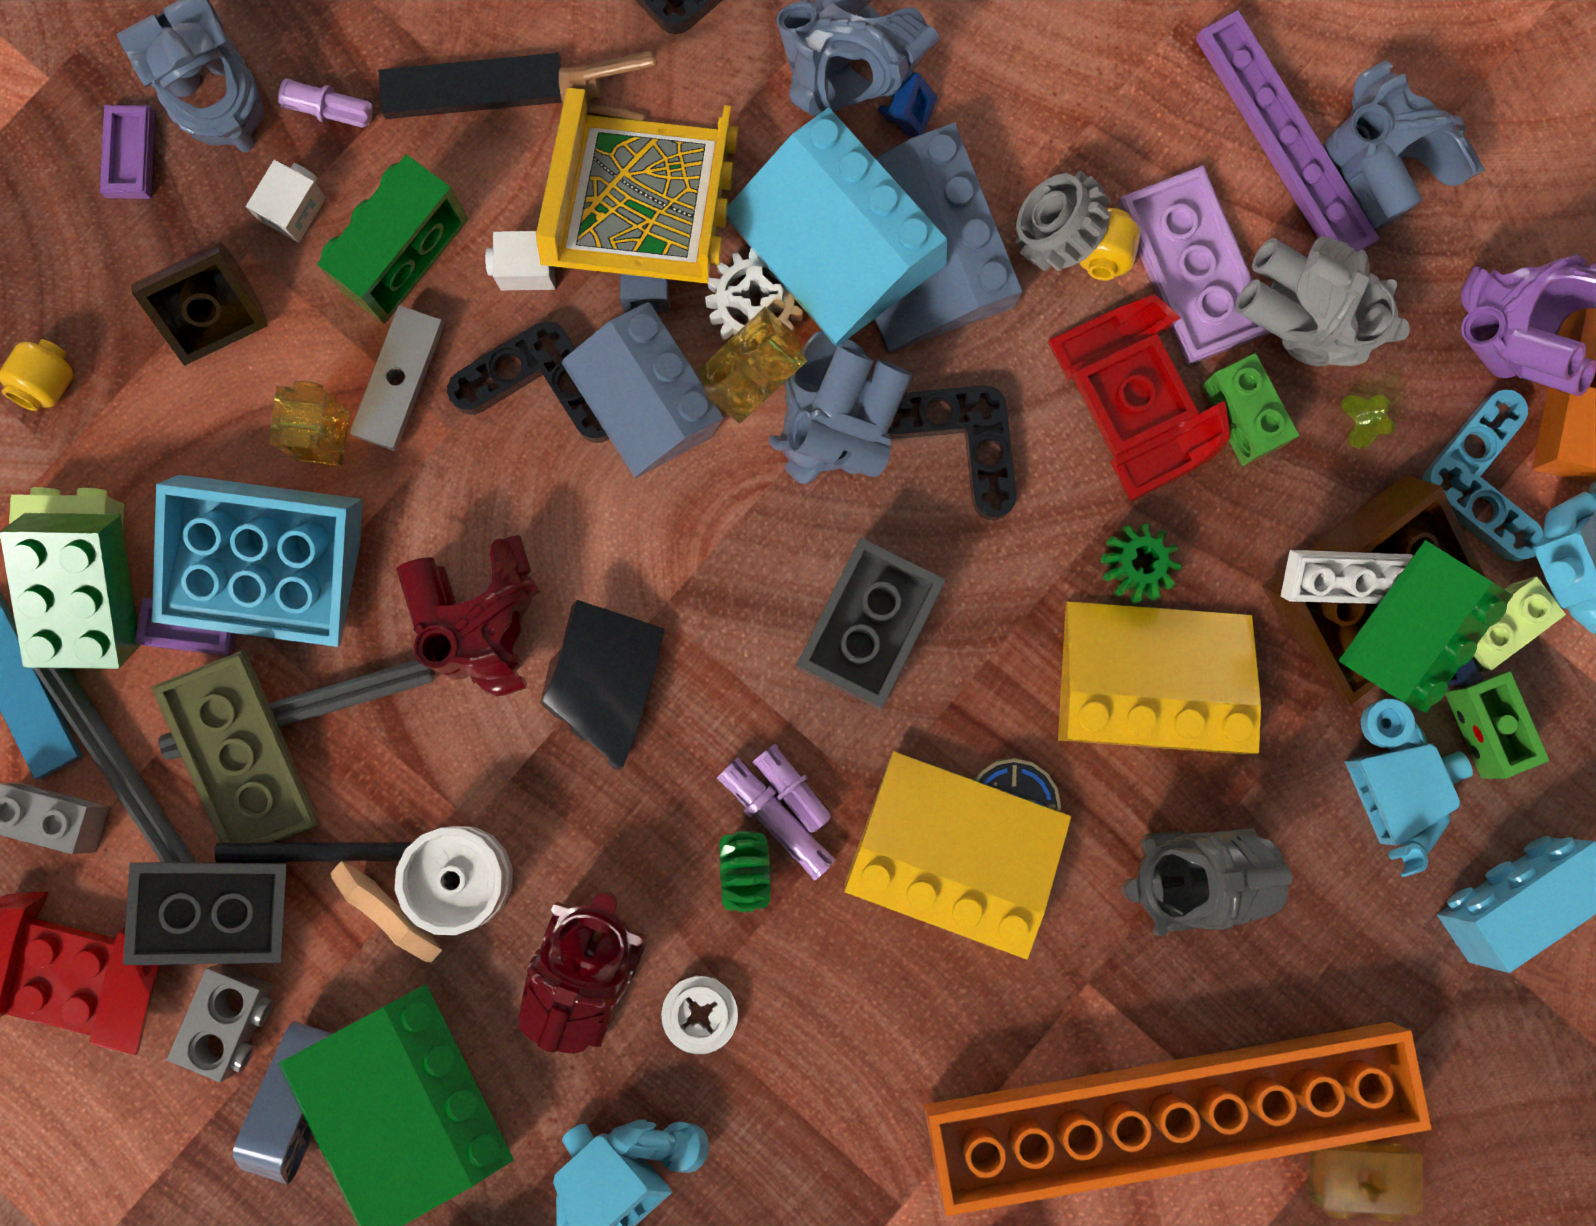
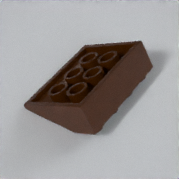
M1407 474L1308 549L1309 551L1415 555L1426 540L1485 577L1442 486ZM1285 567L1264 583L1262 588L1282 623L1343 701L1348 705H1352L1376 685L1338 660L1379 604L1288 601L1281 597L1286 571Z

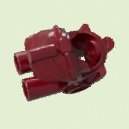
M516 535L494 540L490 548L492 566L490 586L481 595L457 604L446 568L444 566H436L434 558H419L398 566L396 570L414 625L413 630L418 634L413 645L414 654L421 664L455 680L470 676L473 684L476 683L483 691L494 696H504L527 688L526 679L519 676L517 672L523 665L518 658V654L513 653V647L522 631V617L528 609L532 598L540 593V590L534 579L528 577V574L531 573V568L521 536ZM451 647L449 655L443 659L444 652Z
M611 892L598 894L593 898L591 904L567 908L564 904L557 901L551 908L553 915L544 934L542 944L532 956L528 965V975L519 1012V1027L523 1034L533 1042L538 1043L537 1046L545 1051L575 1054L583 1052L588 1046L601 1047L617 1003L623 996L627 984L631 982L646 944V936L643 933L630 932L625 922L615 914L617 899ZM596 930L602 932L599 943L592 940Z

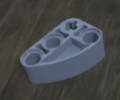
M293 1021L288 1026L235 1142L233 1159L241 1170L287 1185L292 1182L313 1133L278 1063L333 1033Z

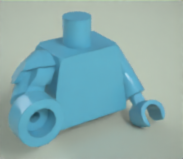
M1595 480L1590 485L1589 493L1584 491L1550 509L1545 517L1544 536L1534 546L1535 554L1555 601L1562 610L1568 609L1570 616L1593 634H1596Z
M1396 699L1378 700L1369 704L1363 711L1361 730L1365 738L1372 744L1386 747L1388 751L1356 757L1344 762L1379 843L1395 846L1403 844L1402 847L1389 851L1388 856L1391 860L1403 859L1405 868L1400 875L1406 877L1420 873L1428 867V853L1451 822L1450 813L1460 806V800L1453 784L1471 777L1473 770L1468 758L1461 751L1441 758L1436 746L1433 743H1427L1424 731L1415 722L1411 709L1404 702Z
M647 1119L614 1128L609 1134L602 1133L596 1137L593 1136L587 1124L573 1127L562 1138V1142L572 1159L554 1175L553 1180L557 1192L556 1226H636L672 1193L670 1187L645 1159L661 1160L663 1165L670 1171L682 1173L696 1171L704 1164L708 1157L709 1142L706 1133L697 1124L679 1121L670 1124L664 1131L654 1129L656 1124L647 1122Z

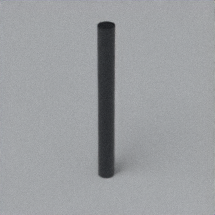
M413 842L217 843L215 847V861H400L405 849Z

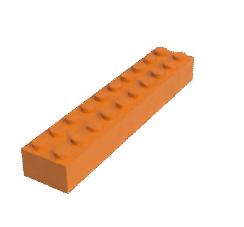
M1392 1022L924 1104L940 1202L945 1216L1432 1130L1412 1030Z

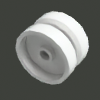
M470 826L443 827L419 836L405 849L396 868L395 892L401 910L415 926L434 935H458L489 922L503 909L512 890L513 868L506 849L493 835ZM450 871H454L459 875L460 884L457 888L451 886L454 877L450 874Z

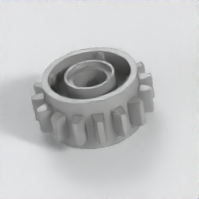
M1078 171L1075 176L1065 172L1052 176L1040 183L1025 199L1018 213L1016 229L1019 237L1015 240V243L1022 249L1020 254L1043 271H1047L1050 266L1059 271L1062 268L1074 266L1086 259L1098 247L1108 227L1111 214L1106 206L1111 200L1104 193L1105 189L1092 176L1087 177L1082 171Z

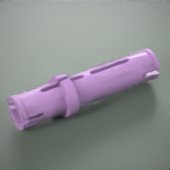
M739 757L717 777L744 805L745 809L743 812L749 818L753 815L786 851L801 864L814 881L824 874L836 861L774 796L776 791L770 785L766 788L749 771Z

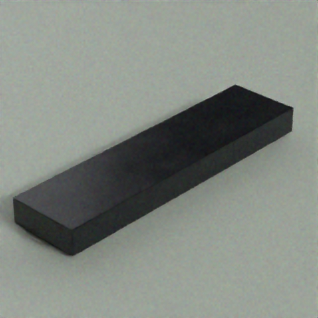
M559 53L380 69L378 73L382 114L385 119L562 103L559 88L561 59Z

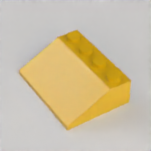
M1066 602L1058 741L1231 754L1259 753L1261 699L1252 615Z
M893 751L847 874L844 892L1028 960L1046 910L1071 816Z

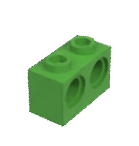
M1256 353L1215 372L1200 386L1211 407L1225 400L1230 432L1229 442L1242 467L1284 447L1299 436Z

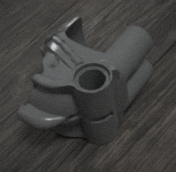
M1252 827L1210 833L1195 832L1187 834L1184 831H1171L1141 836L1142 838L1139 841L1144 855L1138 866L1137 876L1124 881L1120 890L1127 900L1142 904L1145 911L1153 919L1152 933L1156 936H1165L1167 932L1193 928L1219 931L1271 916L1282 910L1287 900L1288 885L1292 883V874L1289 866L1284 864L1279 848L1271 840L1257 837ZM1161 878H1164V885H1162Z

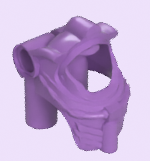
M1574 253L1571 257L1560 258L1541 267H1525L1506 275L1500 274L1495 269L1488 273L1485 269H1481V267H1473L1462 287L1460 295L1461 303L1468 312V315L1463 320L1461 331L1466 342L1490 373L1500 378H1509L1517 375L1520 379L1524 378L1575 396H1582L1592 383L1596 372V361L1585 357L1586 345L1584 343L1556 334L1563 322L1573 312L1584 308H1596V263L1590 267L1585 258Z

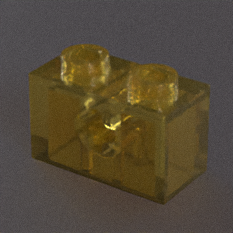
M1367 1142L1310 1151L1308 1198L1325 1210V1215L1339 1219H1354L1355 1212L1373 1213L1374 1218L1389 1222H1402L1404 1215L1422 1216L1423 1155L1402 1144ZM1369 1175H1370V1176H1371V1182H1366V1181L1368 1180V1178H1369ZM1359 1182H1363L1361 1189L1359 1188Z

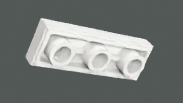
M1290 550L1281 597L1295 602L1379 604L1414 555Z

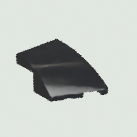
M576 600L570 609L562 648L550 660L540 704L556 718L564 720L569 725L570 730L582 741L588 740L609 759L608 764L612 768L620 770L626 762L646 704L660 652L664 628Z

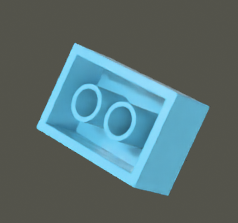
M1548 835L1540 837L1529 843L1524 848L1526 854L1515 862H1504L1489 870L1485 875L1487 881L1475 889L1469 887L1453 894L1447 900L1449 906L1436 915L1469 963L1510 973L1596 915V841L1578 840L1572 837L1551 838Z

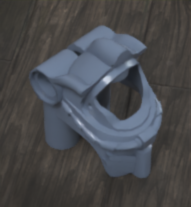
M178 0L163 8L161 14L156 15L154 13L116 34L139 79L145 87L151 85L152 88H155L160 103L165 107L172 121L180 126L179 129L189 133L192 138L208 145H235L241 152H249L253 148L254 141L251 135L264 116L262 100L250 69L247 68L238 49L223 29L225 27L209 0ZM205 65L213 74L226 75V94L217 103L209 107L198 108L182 101L178 97L190 96L198 89L201 80L199 71Z
M801 0L800 2L789 4L778 13L776 21L793 76L789 90L790 100L803 111L812 116H817L828 107L835 113V111L845 106L860 103L866 99L883 96L889 97L897 93L902 83L905 82L912 74L914 68L924 59L927 51L939 41L937 31L926 24L921 13L914 7L901 8L881 17L874 8L868 5L872 0H813L812 2L811 0ZM861 59L868 61L873 74V82L864 79L855 72L850 63Z
M1387 60L1370 67L1357 77L1353 89V100L1351 101L1353 106L1351 115L1322 144L1375 231L1405 214V211L1423 201L1401 159L1412 158L1419 160L1427 166L1439 181L1451 186L1462 184L1485 171L1470 140L1465 138L1463 134L1466 131L1463 117L1439 110L1429 99L1413 94L1406 81V75L1404 73L1399 75L1391 73L1390 69L1393 66Z
M823 331L814 333L796 357L793 371L784 378L786 388L785 399L788 407L785 413L784 428L780 436H770L769 443L773 449L782 451L786 458L789 459V462L785 464V470L800 484L812 482L821 472L838 469L853 475L861 473L873 478L877 477L883 472L888 463L891 436L887 432L913 375L896 365L878 360L868 381L866 377L874 360L866 356L865 351L860 345L847 339L836 347Z

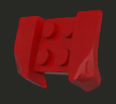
M1154 294L1128 302L1047 341L1067 380H1074L1114 457L1110 464L1130 502L1188 474L1218 455L1230 439L1225 400L1199 414L1159 338L1181 317Z
M24 892L1 896L0 1017L6 1014L91 1036L89 1044L137 1055L160 965H123L125 927L118 931L116 938L37 919L36 917L47 900L48 892Z

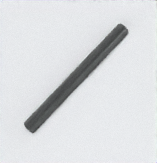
M416 659L271 702L269 705L280 728L432 683L435 680V671L425 667ZM171 732L159 737L160 751L165 759L182 757Z
M33 668L160 862H196L69 668Z

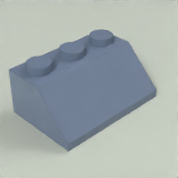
M650 302L644 303L608 321L562 360L565 370L635 479L711 439L724 418Z

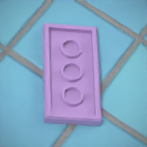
M1204 165L1120 197L1117 202L1119 208L1130 214L1141 230L1138 253L1157 297L1169 305L1181 317L1170 328L1187 366L1271 334V332L1240 315L1235 310L1239 294L1253 278Z

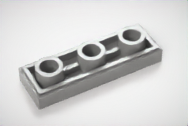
M398 305L349 434L355 438L397 452L445 325L441 319ZM405 374V379L400 385H393V380L397 375Z

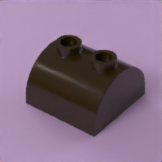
M221 242L131 285L133 296L184 366L268 326L261 304L251 284L233 255Z

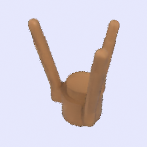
M647 51L591 65L562 67L559 69V88L562 102L564 103L567 88L584 89L588 114L646 121L644 114L594 104L592 99L600 98L601 96L599 78L654 67L658 61L654 57L653 52Z

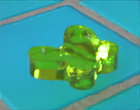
M1351 395L1343 399L1342 408L1344 412L1355 420V426L1349 435L1351 446L1364 449L1372 444L1378 435L1388 436L1395 431L1394 421L1387 416L1391 406L1388 397L1376 395L1367 400Z

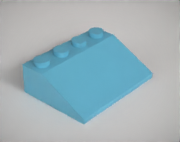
M829 107L794 132L728 205L727 220L836 347L947 264V238Z
M177 475L157 483L152 622L338 647L342 641L360 548L363 499L186 475Z

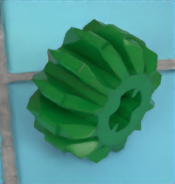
M1142 523L1137 530V534L1130 525H1126L1120 529L1121 539L1111 536L1106 541L1108 548L1113 553L1101 555L1100 563L1113 566V569L1102 575V578L1105 582L1117 578L1120 583L1114 589L1116 596L1123 595L1130 588V598L1133 603L1142 601L1144 593L1154 601L1161 597L1160 587L1167 590L1174 587L1175 581L1168 573L1180 571L1182 564L1178 561L1169 560V556L1179 551V546L1171 544L1166 548L1164 547L1162 542L1167 537V531L1162 529L1151 537L1149 523ZM1145 556L1149 565L1144 569L1136 570L1132 565V561L1137 557L1139 559Z
M736 831L734 834L723 835L719 842L720 885L723 906L726 910L739 912H754L756 909L767 908L771 901V877L766 837L763 833H750V831Z

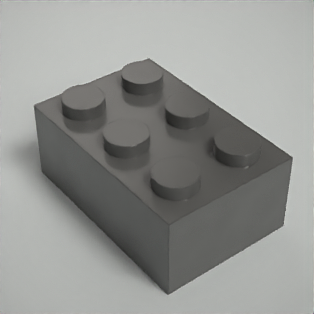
M860 537L796 664V669L877 710H881L946 579Z
M130 862L123 965L281 963L286 864L259 862Z

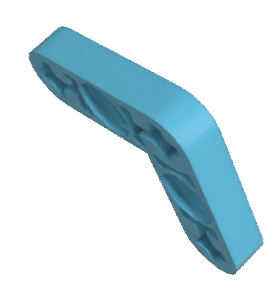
M1505 389L1488 396L1480 403L1426 469L1422 480L1440 486L1443 481L1440 475L1450 472L1453 475L1450 481L1453 487L1443 491L1458 522L1502 558L1518 562L1536 556L1534 546L1544 536L1543 529L1529 515L1480 477L1524 424L1528 416V406L1522 395L1514 390ZM1504 403L1509 407L1506 412L1507 419L1497 423L1493 429L1486 426L1499 414V405ZM1470 434L1476 435L1484 441L1485 453L1480 459L1469 456L1465 451L1464 441ZM1471 488L1473 492L1466 495L1459 504L1457 499L1464 496L1461 492ZM1477 498L1489 501L1493 507V517L1488 523L1477 520L1473 515L1472 505ZM1507 517L1509 521L1501 525ZM1500 525L1505 528L1504 530L1498 531L1496 533L1493 531ZM1523 531L1525 536L1522 541L1526 546L1516 549L1513 546L1516 538L1511 533Z

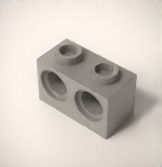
M0 782V835L69 854L97 852L110 806L22 782Z
M217 964L206 968L166 1060L217 1082H222L237 1072L241 1073L249 1063L254 1051V1045L249 1043L256 1026L261 1027L265 1023L273 1007L274 1001L269 996L274 984L227 964ZM231 989L237 990L243 997L244 1004L240 1013L232 1010L228 1004L227 997ZM211 1035L219 1037L223 1043L224 1052L221 1058L214 1056L209 1050L208 1040Z

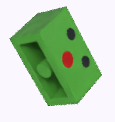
M1511 671L1482 676L1483 679L1469 686L1452 688L1446 691L1445 695L1481 779H1506L1549 761Z

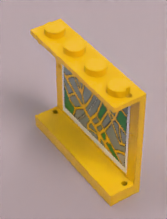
M567 88L536 232L540 265L708 284L711 265H719L721 259L722 237L716 236L717 227L725 228L728 199L721 198L722 190H731L733 178V162H727L728 154L737 153L739 126L731 125V106L724 105L723 116L719 117L718 129L588 115L585 90Z

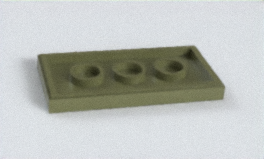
M246 650L151 686L220 843H275L313 828L321 822Z

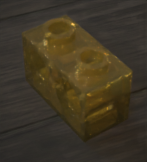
M764 307L716 352L699 371L707 397L738 423H741L807 362V359L796 333Z
M294 381L293 387L276 386L269 443L296 461L343 466L350 412L336 401L335 396L323 391V386L308 381Z

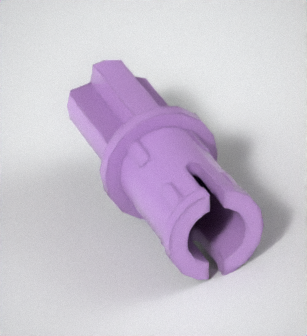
M287 78L280 85L278 102L281 104V108L317 116L320 122L325 123L331 119L361 128L371 123L373 106L369 101L335 93L334 89L328 85L318 88Z
M774 744L752 763L754 766H757L779 794L776 798L779 801L783 799L804 827L813 833L826 824L831 815L805 783L808 777L806 775L801 777L778 749V745Z

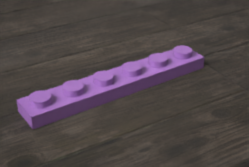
M1239 10L1201 30L1196 37L1197 43L1317 238L1321 236L1331 237L1337 241L1348 243V246L1354 248L1355 251L1365 250L1374 245L1380 239Z

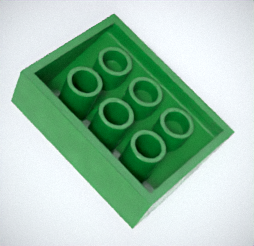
M427 984L278 1063L358 1226H403L475 1186L514 1161Z

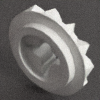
M695 975L678 982L667 994L661 1013L662 1025L670 1041L681 1050L692 1054L710 1053L721 1048L732 1037L738 1021L737 1004L731 990L716 978ZM688 997L693 1002L696 1001L700 1006H705L707 1003L710 1005L714 1001L717 1003L708 1015L713 1031H710L707 1026L704 1027L700 1021L695 1022L693 1025L690 1023L686 1027L683 1026L692 1013Z

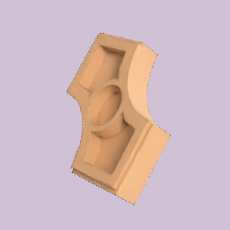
M343 861L330 873L332 880L345 900L373 920L395 945L430 963L442 951L431 933L415 926L401 910V907L373 879Z

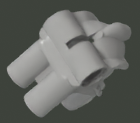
M1321 236L1313 243L1308 258L1276 238L1267 240L1256 253L1252 269L1272 281V285L1269 287L1257 279L1252 280L1243 288L1235 305L1237 313L1283 339L1282 346L1291 357L1304 364L1317 367L1326 365L1351 367L1363 364L1368 360L1372 349L1381 346L1385 342L1404 340L1410 332L1408 321L1405 318L1401 319L1398 317V309L1393 297L1397 288V282L1394 279L1380 281L1379 277L1371 273L1370 263L1368 262L1369 258L1365 250L1355 251L1354 248L1348 246V243L1326 236Z

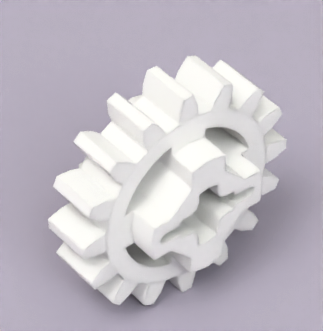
M752 248L749 252V259L743 260L737 252L732 253L733 266L729 268L721 262L717 265L721 279L709 278L708 288L716 294L705 297L706 307L717 309L709 315L712 325L723 323L720 334L724 340L733 334L736 335L737 348L742 349L746 341L751 340L755 350L761 351L762 340L769 339L770 343L777 347L779 346L778 334L783 332L791 337L794 334V327L790 320L802 321L803 310L795 306L800 304L765 263L758 258V255ZM762 273L773 277L780 284H772ZM746 274L745 278L737 286H730L737 278ZM751 294H760V306H751ZM774 313H782L774 322L765 326V322ZM731 315H740L749 323V327L740 324Z

